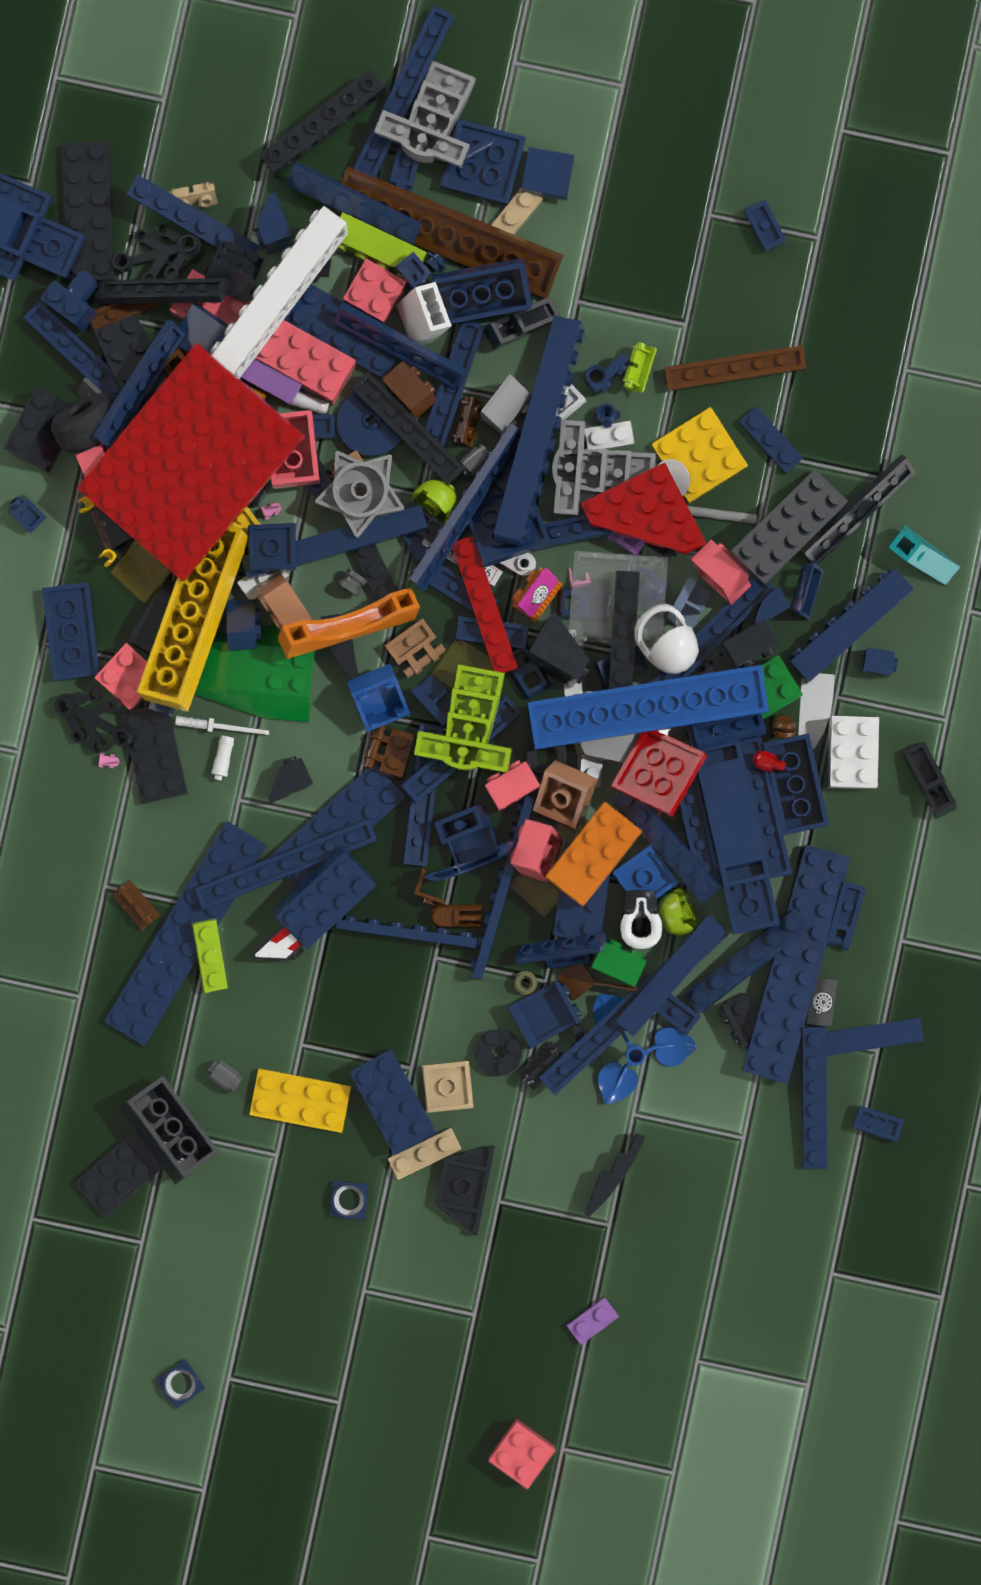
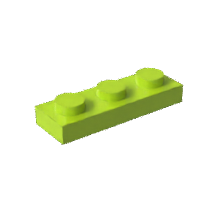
M216 919L192 923L203 992L208 993L227 989Z

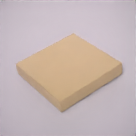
M469 1061L422 1065L427 1113L474 1108Z

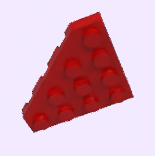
M665 462L581 503L593 527L604 528L625 537L640 539L645 543L658 547L673 549L681 554H687L706 545Z

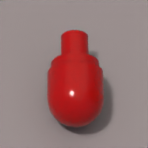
M758 751L753 756V764L758 769L772 772L774 769L780 771L785 769L786 762L777 760V756L773 753Z

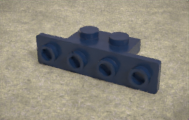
M593 933L577 937L526 943L519 946L515 961L517 964L545 960L549 969L591 963L594 957L593 953L603 951L607 936L605 933Z

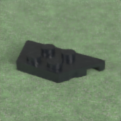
M494 1145L444 1158L435 1205L476 1236H478L495 1149Z

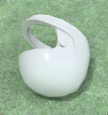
M659 604L650 608L639 618L635 626V641L657 669L667 674H678L688 670L694 664L699 652L696 636L691 626L688 627L685 624V619L681 613L672 605ZM661 611L674 613L677 624L676 628L664 634L655 643L653 648H648L642 639L643 627L647 620Z

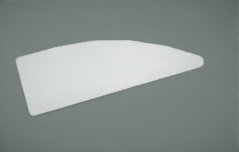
M818 674L808 684L803 679L801 681L803 696L800 698L798 735L809 733L813 750L822 737L831 715L834 695L833 674Z

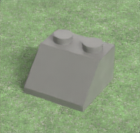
M509 374L482 409L481 419L502 434L510 424L514 426L518 424L516 419L520 413L526 414L532 395Z

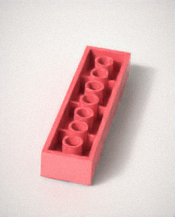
M192 269L187 279L205 278V276ZM226 294L223 302L196 303L230 325L231 323L236 324L240 318L239 312L245 304L250 305L251 302L246 300L244 303ZM173 303L170 312L174 317L183 321L193 303ZM283 320L256 356L257 360L302 384V388L330 402L332 405L337 401L357 365L355 359Z

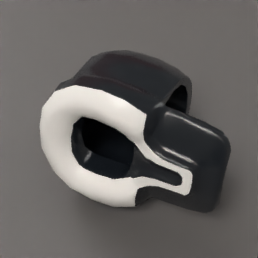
M629 890L625 893L624 911L619 921V934L622 941L633 949H648L657 944L661 938L662 920L657 911L656 893L652 890Z

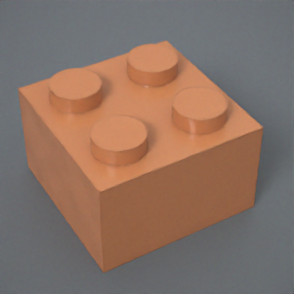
M280 572L257 587L260 592L257 595L258 599L267 612L273 611L270 617L280 631L284 625L301 620H312Z
M555 760L545 770L533 811L576 829L586 817L597 778Z

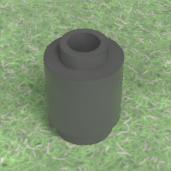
M482 444L478 447L475 446L459 461L466 469L463 474L467 478L470 476L474 478L476 472L483 467L487 460L489 451Z
M223 1060L219 1063L215 1061L207 1071L210 1074L208 1079L226 1092L229 1090L233 1093L243 1080V1077L239 1075L240 1072Z

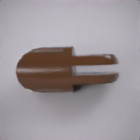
M780 713L779 716L776 717L774 714L770 718V728L776 737L784 739L795 735L796 726L790 715L786 716L785 713Z
M482 904L438 905L431 912V920L436 926L442 928H482V923L478 921H459L482 919V913L459 912L482 910Z

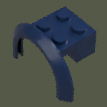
M473 806L434 822L442 845H449L456 866L435 871L424 877L432 881H441L477 869L507 856L515 842L511 841L499 845L485 806Z

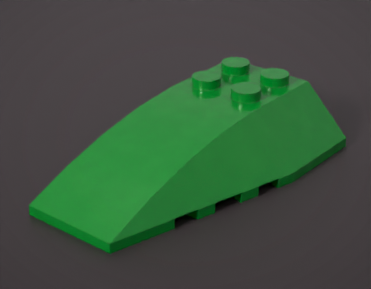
M275 625L261 627V639H257L256 649L229 650L227 632L217 633L212 642L195 695L260 718L309 723L313 665L316 650L287 659L278 640L280 630Z

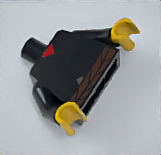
M87 497L77 500V503L83 502L85 504V508L79 510L80 513L92 510L89 511V514L105 549L99 558L105 556L109 559L104 566L108 567L114 560L116 561L129 555L137 541Z

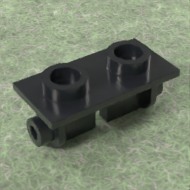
M550 1041L517 1074L534 1090L542 1083L539 1077L564 1054Z

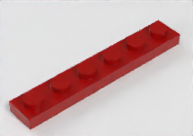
M471 536L459 540L453 546V551L493 670L503 673L516 670L518 667L475 539Z

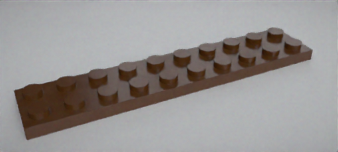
M348 167L346 169L341 184L423 223L414 245L434 253L436 252L470 268L524 258L531 292L546 299L548 298L564 257L563 254ZM333 208L332 211L342 214L341 211Z

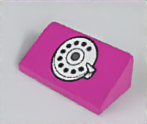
M547 568L541 571L517 604L518 609L529 617L535 614L558 582V579Z

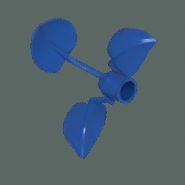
M599 994L593 1007L595 1024L597 1025L624 999L615 995ZM665 1027L656 1032V1045H652L644 1050L640 1044H631L626 1033H622L621 1035L628 1046L625 1052L628 1062L624 1066L618 1062H610L601 1068L598 1075V1084L604 1103L611 1104L621 1101L636 1088L638 1075L634 1070L627 1069L628 1066L642 1064L645 1060V1055H649L654 1049H656V1058L661 1064L677 1066L697 1049L694 1040L678 1028Z

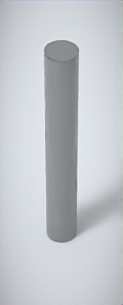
M688 506L692 516L756 524L757 515Z

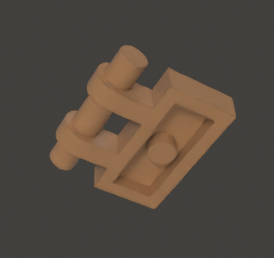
M423 618L385 645L398 665L406 660L410 664L408 668L403 670L407 678H410L415 673L418 675L423 671V667L432 661L436 662L440 659L439 656L446 652L442 644H439L434 649L429 644L437 637ZM424 648L427 654L416 661L413 655Z

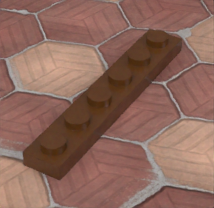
M803 345L668 366L664 367L667 390L674 391L806 370Z

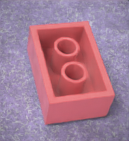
M312 410L279 413L300 431L305 438L271 477L273 488L320 484Z

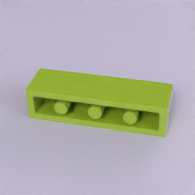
M342 212L340 218L347 223L348 235L339 245L338 250L343 252L349 250L355 253L354 256L364 262L368 259L387 271L391 270L397 273L396 276L403 280L404 278L396 270L395 266L414 251L423 264L425 263L427 252Z

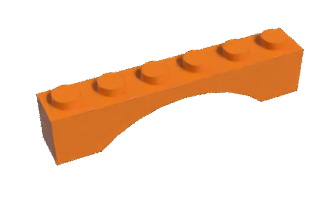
M410 587L390 593L364 608L342 616L324 620H301L284 625L281 628L278 640L286 658L289 659L413 621L417 616L420 606Z

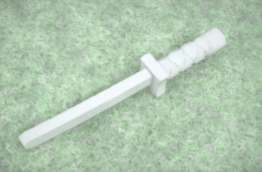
M176 716L175 725L208 729L207 732H212L213 728L269 735L268 730L216 724L212 718H209V721Z

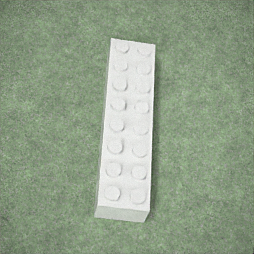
M325 206L320 211L317 209L309 219L310 225L306 230L304 228L300 230L295 238L297 241L292 249L288 247L281 256L283 261L278 267L274 266L267 275L268 281L264 286L260 285L255 290L253 301L250 305L245 304L239 312V320L236 324L231 323L224 333L226 335L221 343L218 341L210 352L213 357L239 379L348 235L347 223Z

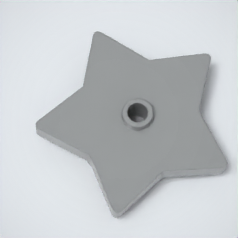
M336 451L334 480L315 500L316 504L342 513L356 538L362 535L376 516L403 511L404 506L389 485L392 456L387 455L362 462L340 451ZM359 488L365 489L366 493L364 496L357 495Z

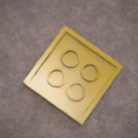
M711 407L651 444L661 462L674 459L681 462L687 468L690 476V485L684 498L688 504L748 467Z

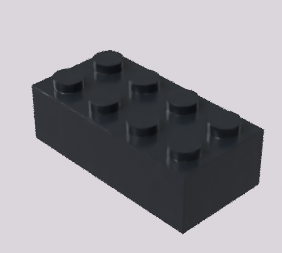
M164 1076L160 1077L119 1108L175 1185L219 1152Z

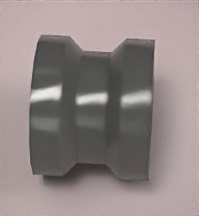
M348 568L345 578L341 579L338 585L357 597L360 587L364 586L367 580Z

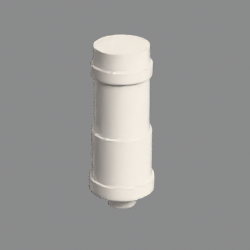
M298 392L290 406L326 415L330 402Z
M221 735L218 741L217 754L211 770V774L215 775L214 779L222 781V777L228 776L229 760L232 746L234 745V738Z

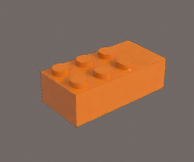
M603 802L549 870L545 878L580 906H584L642 831L606 802Z

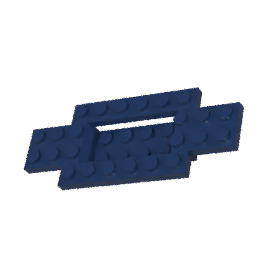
M1 173L0 276L15 282L24 261L67 279L86 238L85 235L44 218L53 200L52 195Z
M686 725L689 745L697 749L691 730L692 725ZM761 736L697 749L704 752L707 757L698 771L699 779L698 775H696L679 804L689 850L721 886L719 890H723L733 935L778 926L780 923L770 879L791 875L792 870L770 774L767 771L756 768L753 764L754 754L758 751H764Z

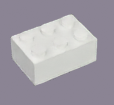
M831 716L829 718L827 788H877L879 717Z

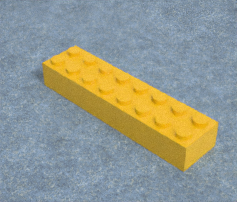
M230 526L185 581L177 578L137 693L144 700L186 712L189 711L248 543V536L242 529Z

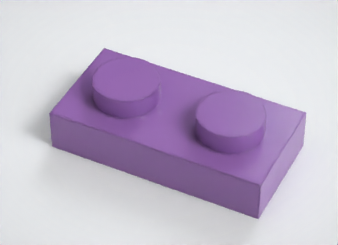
M604 1297L567 1324V1327L582 1345L619 1316Z

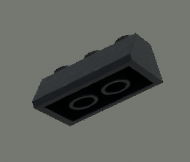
M36 386L4 449L8 453L50 473L62 450L51 431L52 419L58 412L70 404Z

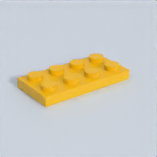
M259 1068L249 1115L342 1133L351 1086Z

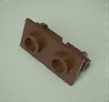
M463 397L462 401H459L456 417L462 418L463 423L455 421L451 435L453 443H464L472 447L473 441L477 437L476 427L482 411V402L478 399Z
M131 880L121 885L112 894L142 931L160 916Z

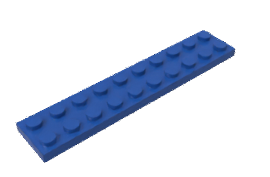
M761 665L528 702L535 750L769 712Z

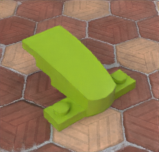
M458 664L455 685L452 690L450 712H448L446 736L418 731L414 755L444 760L448 765L460 770H473L481 767L508 772L512 748L488 744L499 705L505 673Z

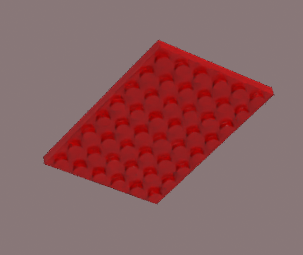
M196 343L76 489L180 580L185 581L305 436L199 343Z

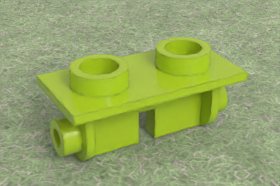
M637 342L636 346H633L630 358L633 366L627 367L622 381L624 382L623 387L626 388L625 390L644 392L657 348L646 347V344Z

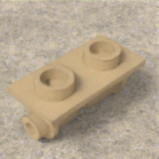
M209 182L193 185V193H189L188 187L172 189V192H169L196 209L218 204L214 184H209Z

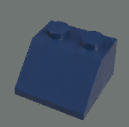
M276 192L270 194L257 221L259 230L255 231L261 250L266 249L268 255L294 246Z

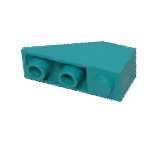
M905 524L890 542L889 548L945 585L960 568L957 563Z

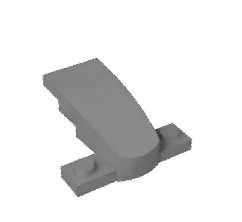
M433 61L427 77L423 81L418 98L415 100L409 120L383 110L374 131L375 134L402 144V149L406 155L415 161L429 163L437 158L461 168L470 144L452 138L450 134L463 111L476 78Z
M561 420L559 450L555 454L552 465L553 480L556 484L554 514L578 516L580 492L599 495L654 468L656 454L609 451L607 449H584L585 421Z
M682 726L656 730L681 742ZM641 733L575 743L578 755L577 770L597 778L595 787H601L603 761L623 765Z

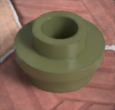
M520 972L514 979V987L520 994H531L537 987V979L531 972ZM524 978L530 981V985L526 988L521 985V980Z

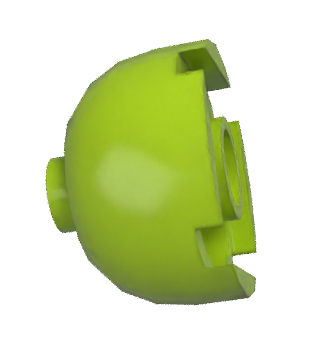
M439 480L423 482L411 496L412 499L415 497L417 501L415 504L421 505L422 509L444 524L448 521L452 509L458 505L455 488Z
M680 887L664 894L657 905V911L660 914L663 928L671 935L677 936L691 934L696 930L695 927H698L692 902L688 905L684 898L688 894Z

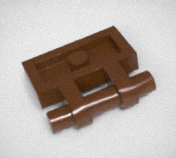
M383 725L371 733V744L369 750L365 752L363 767L372 770L374 763L381 765L379 774L402 780L415 735L392 728L389 737L384 735L385 726ZM380 744L387 746L384 756L378 754Z

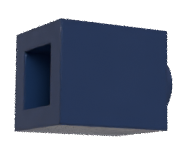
M867 647L864 651L861 673L885 677L891 676L892 672H896L898 658H894L895 652Z

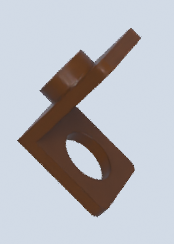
M422 869L414 894L422 897L421 902L433 906L435 902L445 904V900L419 892L426 873V869Z

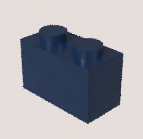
M255 599L227 601V639L229 650L257 648V639H261V625H257V623L261 622V609H256Z

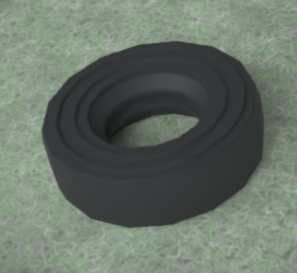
M533 739L526 749L525 760L534 774L543 777L545 770L551 764L543 765L538 761L537 753L540 749L535 750ZM565 746L549 747L555 753V760L565 764L567 761Z

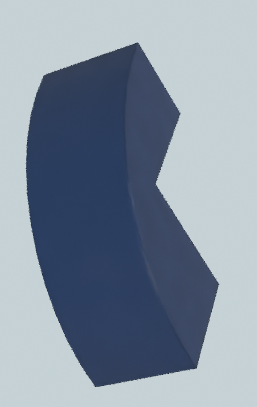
M780 587L774 589L763 600L756 612L753 625L764 619L767 623L768 620L790 608Z

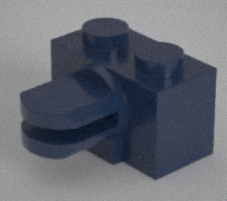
M80 271L67 288H64L54 280L40 299L50 309L81 332H84L97 315L87 302L88 298L97 288V282L90 273Z

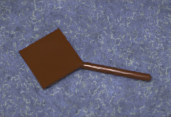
M584 964L571 965L557 976L561 983L566 984L574 1000L594 985L633 992L637 991V988L632 986L596 981Z

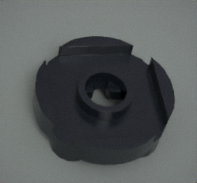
M496 1029L488 1031L480 1037L476 1044L475 1056L478 1065L484 1072L492 1076L508 1075L518 1067L522 1057V1050L515 1035L507 1030ZM502 1046L505 1056L495 1059L492 1049Z

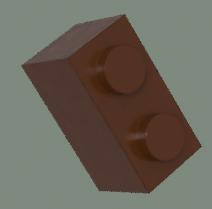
M402 361L382 380L387 389L416 419L437 401L433 395L435 389L427 380L425 382L420 380L421 374L414 366L408 367Z

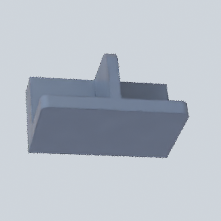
M691 577L686 581L673 607L681 613L685 619V624L693 629L712 592L698 585L697 581ZM670 612L666 621L676 626L675 614Z

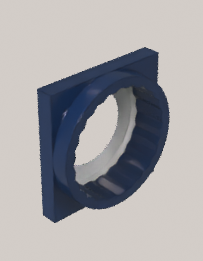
M333 1181L330 1216L365 1219L368 1184ZM346 1189L355 1190L359 1194L360 1203L353 1210H345L339 1204V1196Z
M186 1359L156 1380L176 1409L206 1388ZM177 1373H185L192 1380L191 1389L185 1394H178L171 1388V1379Z

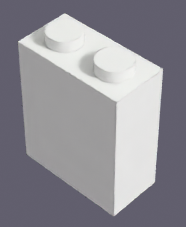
M436 282L415 287L396 305L407 337L421 345L433 343L451 327Z

